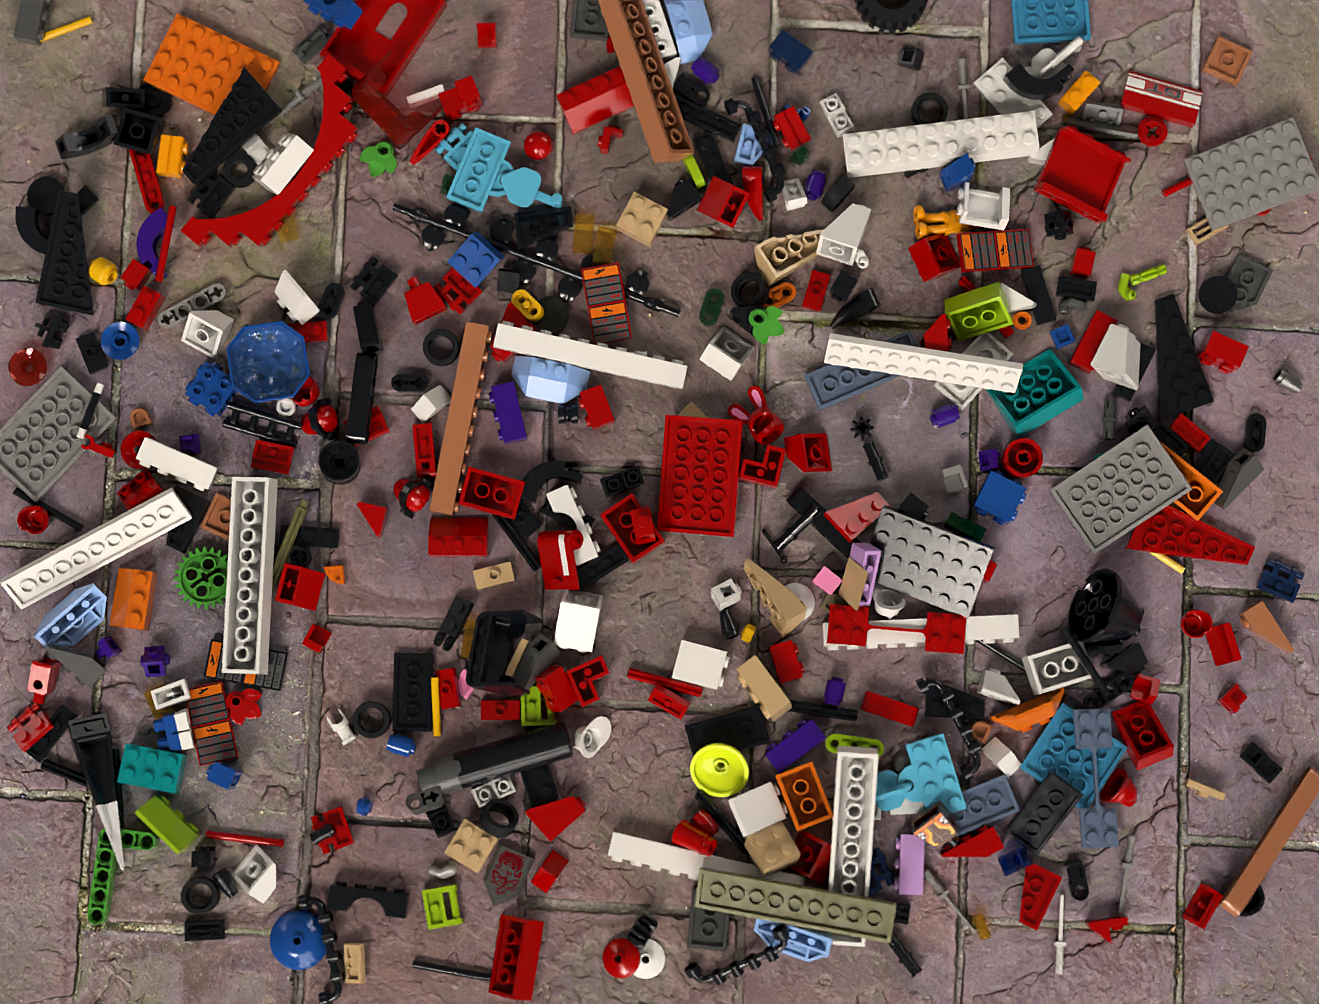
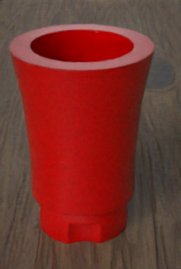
M686 819L681 820L674 829L672 835V843L674 845L685 847L707 857L714 853L717 841Z

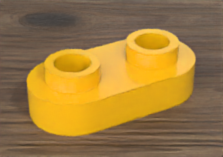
M517 290L514 292L511 298L512 304L529 321H539L544 315L543 307L527 291Z

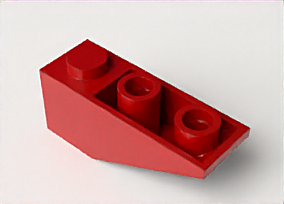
M984 825L977 829V834L973 836L968 834L960 838V843L956 846L951 847L947 845L942 848L943 852L940 853V856L988 857L1005 847L994 827Z

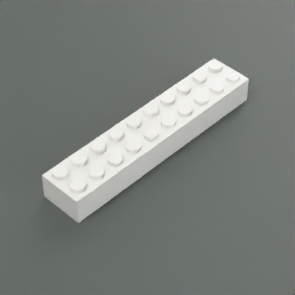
M1035 111L843 134V147L847 178L948 166L967 153L969 159L972 158L974 163L1038 155L1039 139Z
M232 477L222 673L268 675L278 480L273 478Z
M838 746L829 891L862 897L869 896L878 748ZM829 932L833 937L832 945L865 947V938Z

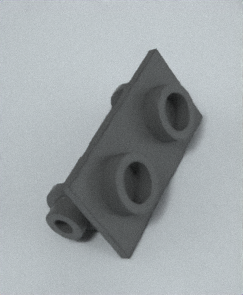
M318 26L292 52L306 64L324 48L330 36L323 27Z

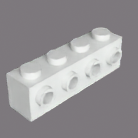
M642 0L663 62L676 58L677 52L660 1Z
M148 437L144 438L136 456V459L140 460V465L150 468L152 465L158 468L157 472L166 476L169 473L176 476V480L185 484L187 481L194 483L193 487L201 491L211 488L219 470L214 465Z

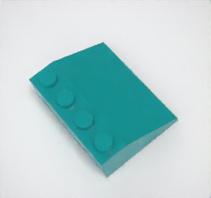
M1051 349L1023 364V370L1015 393L985 389L1018 439L1084 400L1082 387Z

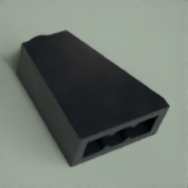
M368 301L357 303L353 310L360 348L364 353L384 350L374 305Z

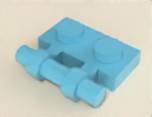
M463 123L457 128L454 127L451 130L452 133L445 139H442L435 148L439 155L444 150L448 152L443 158L456 172L473 135L471 131L466 136L463 134L467 129ZM458 138L460 141L452 148L450 144Z

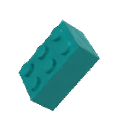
M125 743L117 782L174 794L180 793L187 754Z

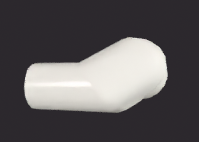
M858 249L855 261L858 267L864 269L869 265V259L862 249Z

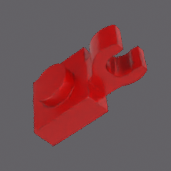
M86 434L84 436L90 439L91 443L88 446L81 444L83 449L93 450L113 458L115 449H112L113 445L103 441L101 444H98L91 435Z

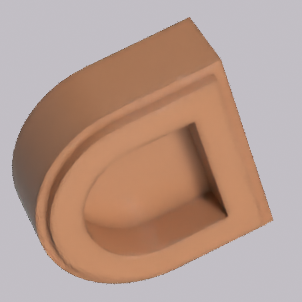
M136 408L130 414L133 430L153 424L149 412L143 408Z
M976 721L970 726L973 732L970 735L973 739L985 744L993 726L983 721Z

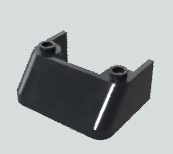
M525 610L490 611L479 614L475 623L467 668V685L474 689L502 695H530V690L517 685L515 679L505 675L511 639L520 638L525 632L526 624L542 623V619Z

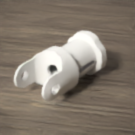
M338 709L343 721L333 724L329 717H326L333 731L337 732L342 739V745L344 746L357 738L358 735L353 733L348 725L349 721L344 713Z

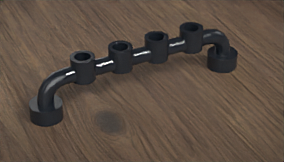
M730 98L724 101L727 113L729 115L735 114L738 111L737 108H742L745 111L747 121L754 131L755 139L760 144L762 154L770 166V172L776 179L777 185L775 188L769 186L763 189L766 200L769 203L777 200V195L784 188L782 174L785 173V168L782 163L777 164L774 159L777 156V151L773 145L769 146L766 141L769 138L767 129L760 128L758 122L762 119L759 111H753L751 106L745 101H734Z
M922 677L916 680L922 695L929 692L928 687L934 686L938 689L973 758V764L970 767L965 764L960 769L966 781L974 778L972 774L981 765V757L978 751L982 749L977 740L972 741L969 734L973 732L968 722L963 723L961 716L964 714L959 705H954L952 701L955 698L950 687L946 689L943 683L937 679L931 678L924 681Z
M309 893L299 896L301 910L311 909L312 905H316L318 908V921L323 931L322 941L326 946V960L331 970L330 980L334 984V992L332 994L330 991L319 993V1003L332 1004L333 1001L340 997L342 993L341 982L346 980L344 970H339L337 962L342 960L341 952L334 950L333 945L334 942H337L338 936L335 930H330L329 923L334 921L333 913L326 911L325 904L321 899L311 897Z
M785 924L777 925L772 929L771 933L775 940H780L778 945L767 946L762 952L757 954L751 953L746 959L739 962L733 961L723 969L717 968L713 970L709 975L704 976L700 974L702 969L697 962L687 965L684 972L688 978H694L699 983L706 984L715 981L716 985H721L727 979L725 976L731 973L734 977H739L744 973L743 968L750 966L751 970H755L761 966L760 961L767 958L769 962L777 960L779 958L778 953L783 951L788 944L787 935L789 930Z

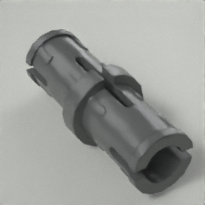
M1107 400L1104 401L1102 439L1108 441L1110 439L1115 440V423H1117V418H1115L1116 401L1109 400V402Z

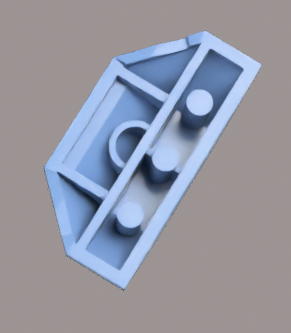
M663 0L679 58H681V65L696 61L702 56L713 35L704 1Z
M515 356L511 375L526 397L565 404L580 395L579 392L587 390L590 371L566 363L536 357Z
M94 583L75 589L45 615L34 633V637L44 647L46 643L62 647L75 646L104 620L107 596Z
M756 919L754 931L760 935L768 946H775L780 943V940H775L771 931L774 927L783 923ZM785 924L789 930L787 935L788 944L781 953L806 962L829 956L833 940L829 932Z

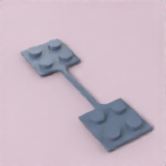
M1110 709L1073 710L1075 749H1089L1092 752L1095 801L1093 808L1079 809L1081 848L1119 847L1116 807H1102L1099 804L1096 752L1100 748H1112Z

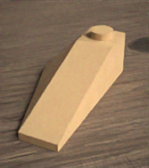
M824 229L804 232L799 235L791 234L780 238H769L754 247L758 271L768 286L785 278L819 256L816 252L821 232Z
M748 558L745 560L743 569L756 591H760L762 605L768 606L772 614L769 618L781 637L784 638L805 619L806 605L794 593Z

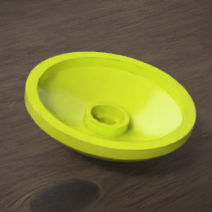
M714 743L700 748L695 753L691 761L690 773L696 786L706 794L715 797H728L738 793L745 786L749 776V767L740 751L727 744Z

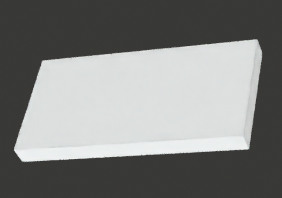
M990 332L979 335L962 353L1008 361L1013 356V353ZM936 381L933 385L961 411L982 389Z

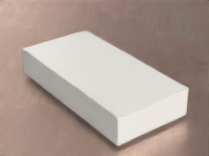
M441 84L406 97L410 108L412 109L439 99L438 94L444 92V88Z

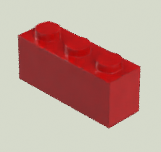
M1096 310L1068 364L1087 374L1092 370L1096 371L1090 364L1110 324L1116 325L1118 320Z

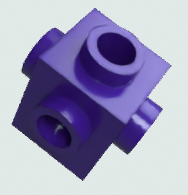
M164 645L144 648V655H141L140 661L141 666L144 667L146 677L166 676L167 665H170V655L166 653Z

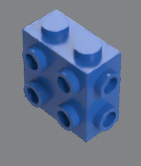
M205 362L204 365L201 364L197 369L195 379L187 384L185 394L189 397L188 401L198 407L201 404L206 407L204 409L206 413L213 417L215 414L221 417L227 408L228 402H231L237 390L232 387L230 372L225 374L221 371L223 368L218 364Z
M998 470L990 471L972 507L981 516L985 517L987 514L993 517L992 521L997 524H1008L1010 521L1015 520L1018 514L1016 508L1018 504L1022 505L1027 494L1024 493L1026 488L1022 486L1023 483L1019 480L1012 479L1011 481L1005 478V474Z

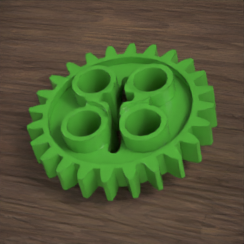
M206 546L203 547L202 552L196 548V554L188 551L190 557L182 556L185 562H178L177 564L181 569L174 570V572L179 574V577L173 578V580L179 581V584L175 586V588H181L178 595L185 594L183 601L186 602L190 599L189 605L193 606L197 603L198 609L201 608L202 604H204L206 610H208L209 604L213 608H216V602L223 605L222 599H226L228 566L226 560L228 555L226 554L221 557L222 551L219 550L215 553L214 547L208 552ZM213 560L214 567L206 570L204 567L205 561ZM221 568L220 572L208 578V583L202 581L199 584H197L194 588H191L192 584L203 579L204 573L206 575H210L216 569ZM190 570L197 571L196 579H188L187 574ZM217 576L224 577V584L222 586L215 585L214 580ZM201 586H205L208 590L207 594L203 597L198 595V589Z

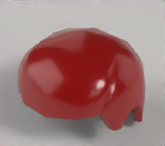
M542 131L532 132L524 140V152L533 160L546 159L553 152L552 138Z
M309 376L295 397L292 398V401L301 407L313 404L320 395L317 382Z
M27 506L18 513L17 523L19 528L30 534H40L49 526L50 517L41 506Z
M1191 609L1182 616L1180 627L1188 637L1202 638L1207 632L1211 631L1213 621L1210 614L1204 610Z

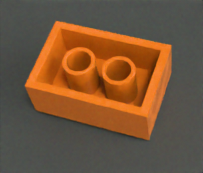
M812 761L774 775L796 831L833 817Z

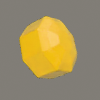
M747 624L741 632V640L750 643L756 626Z

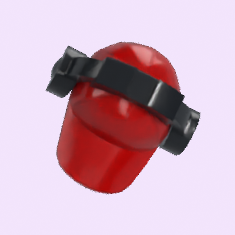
M331 399L317 400L309 409V412L302 417V430L306 434L320 435L323 437V441L338 438L337 433L332 432L337 427L338 421L334 407L330 406L332 404Z
M424 478L415 480L401 479L397 481L393 492L399 501L400 512L406 517L413 519L415 515L411 511H419L425 506L430 497L429 490L426 487L433 490L434 485Z

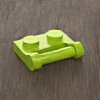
M532 686L529 689L530 695L521 696L522 726L552 725L557 723L555 712H551L548 707L547 719H541V692L537 686Z
M457 884L422 890L428 930L464 923L463 917L460 916L456 890H458ZM445 892H449L453 919L447 920L443 897Z

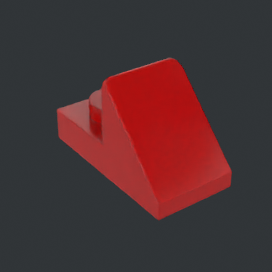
M1126 916L1085 921L1088 928L1111 944L1109 928H1112V931L1122 930L1124 925H1129L1128 917Z

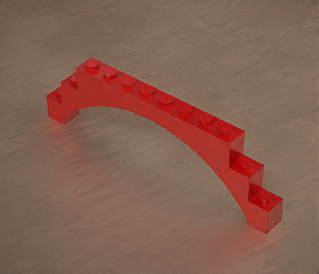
M330 54L316 68L321 73L323 84V116L319 135L313 148L314 151L303 168L279 195L274 196L254 209L234 216L217 219H197L192 216L180 231L198 246L202 247L209 244L213 238L211 236L213 233L230 247L239 244L243 238L242 234H245L259 247L268 245L272 240L271 235L275 230L278 232L285 223L283 221L287 216L291 217L297 210L296 205L300 201L306 200L309 196L308 191L312 186L315 188L322 179L320 177L324 172L328 173L334 166L333 161L337 157L343 156L346 152L345 147L349 142L352 144L357 139L359 130L342 116L344 113L350 112L354 101L337 86L339 83L343 84L346 81L349 71Z

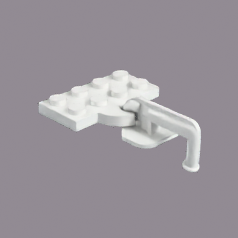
M1076 37L1058 54L1048 48L1041 50L1032 58L1031 67H1025V70L1037 79L1053 77L1067 66L1063 60L1071 53L1081 50L1083 39ZM1001 58L973 84L1000 115L1035 111L1038 129L1053 114L1041 100L1021 97L1006 85L1003 78L1012 68Z

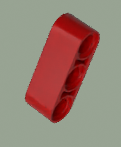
M869 691L865 692L860 710L910 727H914L919 712L917 707Z

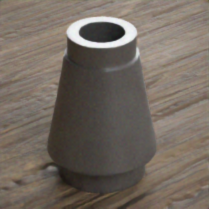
M1280 368L1273 377V381L1276 382L1277 386L1296 394L1303 387V384L1288 369Z

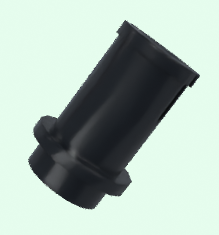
M325 823L324 827L309 835L312 842L317 845L328 837H334L336 830L332 823Z

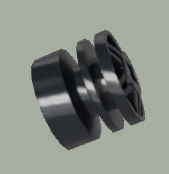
M333 441L323 447L319 454L318 464L322 475L328 482L334 485H345L351 483L358 476L361 463L357 450L351 444L345 441ZM343 460L344 467L337 468L336 462Z

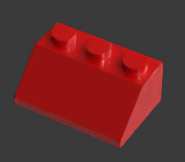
M430 518L428 556L488 557L489 518Z

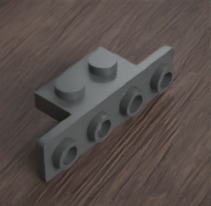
M1085 100L1082 117L1062 115L1063 126L1072 125L1087 132L1098 131L1106 135H1122L1125 138H1138L1139 135L1137 126L1120 124L1124 107L1120 105Z

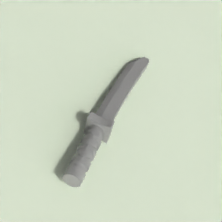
M962 58L958 59L960 85H958L957 91L962 90L963 117L968 119L966 90L969 89V85H966L965 59Z
M321 77L300 93L296 91L295 97L281 108L283 112L278 116L282 118L298 103L301 102L303 104L305 98L323 85Z
M1128 835L1124 862L1121 861V866L1125 868L1118 914H1122L1129 868L1133 869L1134 866L1131 862L1136 836Z
M929 869L925 870L923 876L936 892L940 894L938 897L940 899L945 898L969 929L975 933L976 930L947 896L950 892L947 889L944 890L943 886L931 874Z

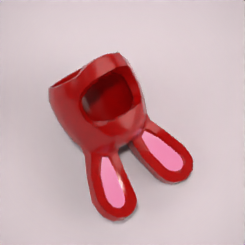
M752 386L748 389L747 395L756 410L750 414L740 405L732 404L728 408V415L733 420H743V424L748 427L753 438L759 444L767 445L780 437L784 431V424L781 418L768 408L763 390L759 386Z

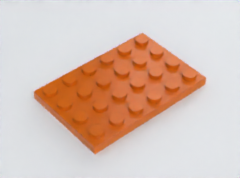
M177 13L143 81L215 115L244 67L267 92L280 66V62Z

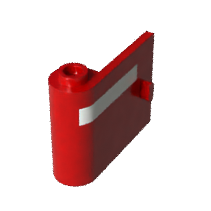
M579 530L541 531L537 537L545 590L580 589L574 550L581 548L583 544L582 533Z

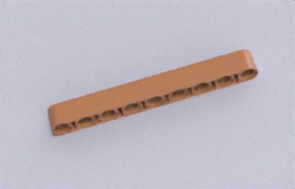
M1309 766L1304 771L1220 900L1219 905L1234 917H1237L1242 912L1318 795L1319 771L1312 766Z

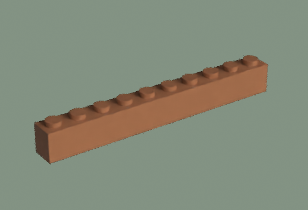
M466 322L429 509L432 513L454 516V513L459 510L457 497L463 488L464 482H461L462 474H466L467 463H464L466 455L469 456L471 444H468L469 436L473 437L475 426L472 425L473 418L477 417L478 407L475 405L476 400L481 397L482 388H479L480 380H484L486 369H483L484 361H488L489 350H486L487 344L491 343L493 332L490 331V327L487 325Z

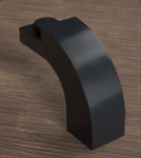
M1019 64L1004 76L1003 81L1013 92L1021 97L1031 100H1044L1062 92L1063 85L1072 78L1071 74L1074 68L1068 64L1051 78L1037 79L1031 76Z
M105 116L95 126L87 130L62 134L55 141L60 158L68 159L87 155L112 144L118 133V127L116 122H114L113 116Z
M16 206L15 219L20 236L32 249L45 254L48 238L43 235L39 228V209Z
M549 461L531 469L522 481L525 482L520 500L536 504L539 491L547 481L564 479L581 484L583 475L579 474L580 470L569 468L568 471L565 470L566 462Z

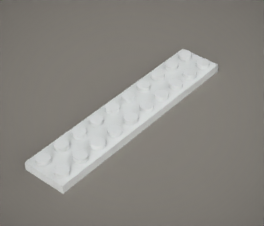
M832 333L829 334L824 363L1011 393L1016 392L1023 370L1022 363Z
M170 488L1 578L0 584L22 610L192 519L191 513L173 488Z

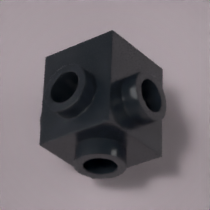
M1057 210L1044 214L1047 237H1053L1055 240H1064L1066 236L1074 234L1071 211Z
M1146 405L1139 409L1138 407L1128 411V415L1125 416L1127 422L1124 424L1129 433H1136L1147 424L1150 428L1157 426Z

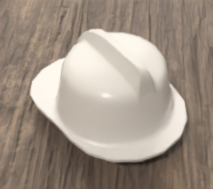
M875 582L872 593L875 610L878 614L886 616L888 620H891L906 604L903 595L899 591Z
M599 716L587 726L579 727L574 734L572 747L578 749L586 758L593 757L610 737V721L606 717Z

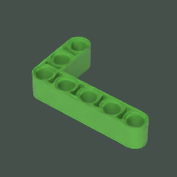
M105 828L101 830L98 838L87 914L89 922L94 925L104 923L109 918L117 858L110 841L106 839ZM120 828L123 848L152 850L159 844V837L154 832ZM128 833H130L133 836V842L131 844H128L125 841V837ZM146 836H150L153 839L150 847L145 844ZM106 850L111 854L109 861H105L103 858V853ZM102 870L108 873L106 881H103L100 877ZM99 890H102L105 893V899L103 901L99 900L97 897V893ZM96 910H100L102 912L101 920H97L95 918L94 914Z

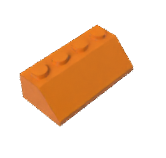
M1161 442L1193 488L1174 501V503L1198 521L1222 494L1223 490Z

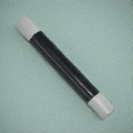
M97 383L76 435L80 439H84L104 388L103 384Z

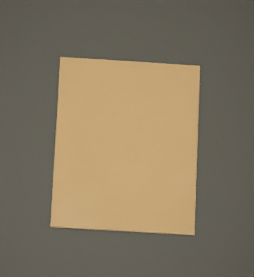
M849 557L838 595L857 611L868 572Z

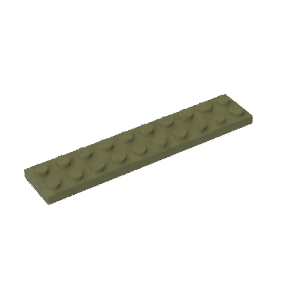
M701 867L694 907L891 943L897 903Z

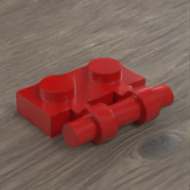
M454 268L442 278L447 283L444 287L439 283L433 287L439 297L450 305L449 308L452 311H456L459 315L465 311L461 306L463 301L470 306L483 293L479 287L475 288ZM451 289L459 295L456 299L449 294Z
M37 703L28 705L24 709L25 711L19 717H14L11 720L12 723L7 726L10 732H13L15 729L18 730L13 735V738L20 750L24 752L54 727L45 712H36L41 708V705ZM30 717L31 720L24 725L23 722H25Z
M342 806L324 812L325 821L320 822L318 815L311 817L313 831L324 827L325 823H332L336 830L334 837L327 838L318 843V847H321L323 855L331 852L328 846L331 843L334 844L335 850L355 843Z

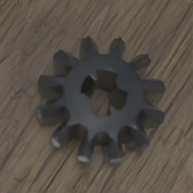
M645 913L640 915L629 932L627 940L639 948L645 947L657 928L658 922Z

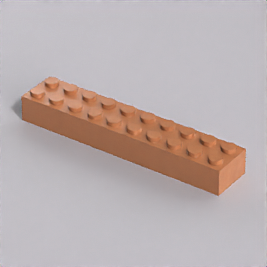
M598 0L654 163L679 162L695 152L642 0Z

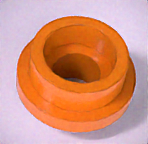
M1018 311L1012 318L1014 327L1019 330L1027 329L1032 322L1030 314L1026 311ZM1020 317L1025 319L1024 324L1019 323L1018 319Z

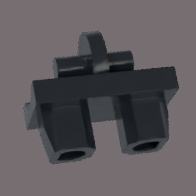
M55 314L50 327H47L49 323L47 318L43 319L42 324H35V327L39 328L37 336L43 337L44 332H47L41 345L44 348L59 349L63 340L53 335L56 329L66 333L70 325L69 322L61 318V315Z

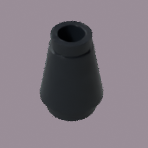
M730 609L719 612L722 636H725L726 640L738 637L741 629Z
M226 868L221 869L212 876L213 882L228 898L233 897L239 892L230 871H227Z

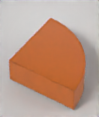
M344 565L324 567V572L331 581L337 584H345Z

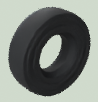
M235 153L225 160L223 176L234 187L244 188L255 181L252 176L255 174L253 171L257 165L249 155ZM239 163L247 166V173L243 177H236L233 174L234 166Z

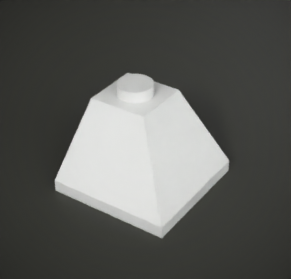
M217 310L190 311L181 341L215 359L230 334L234 319Z
M990 668L989 671H983L976 693L1011 705H1019L1020 700L1006 677L1000 675L1001 671Z
M256 844L231 875L247 894L264 903L276 889V864Z

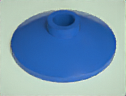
M126 322L110 324L101 336L103 351L107 356L115 360H125L133 356L138 350L140 343L137 330ZM124 339V345H119V340Z

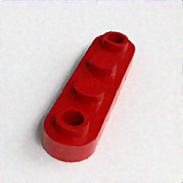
M129 149L146 210L152 214L160 208L165 209V202L152 156L146 153L138 155V151ZM158 203V208L153 209V204Z

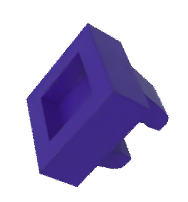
M198 433L179 436L181 452L188 455L202 453L200 435Z
M997 449L978 452L980 471L993 470L1002 466V463H998L997 456H1001Z
M109 636L97 642L101 648L95 654L99 659L102 657L111 658L119 655L122 650L114 639Z

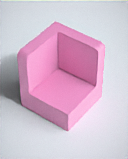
M824 566L811 583L832 595L843 580Z
M464 669L458 679L460 695L468 700L475 689L467 685V670Z

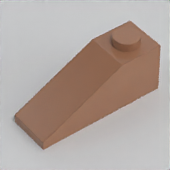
M1259 601L1239 613L1241 617L1239 621L1245 629L1248 628L1250 632L1285 653L1295 651L1263 601Z

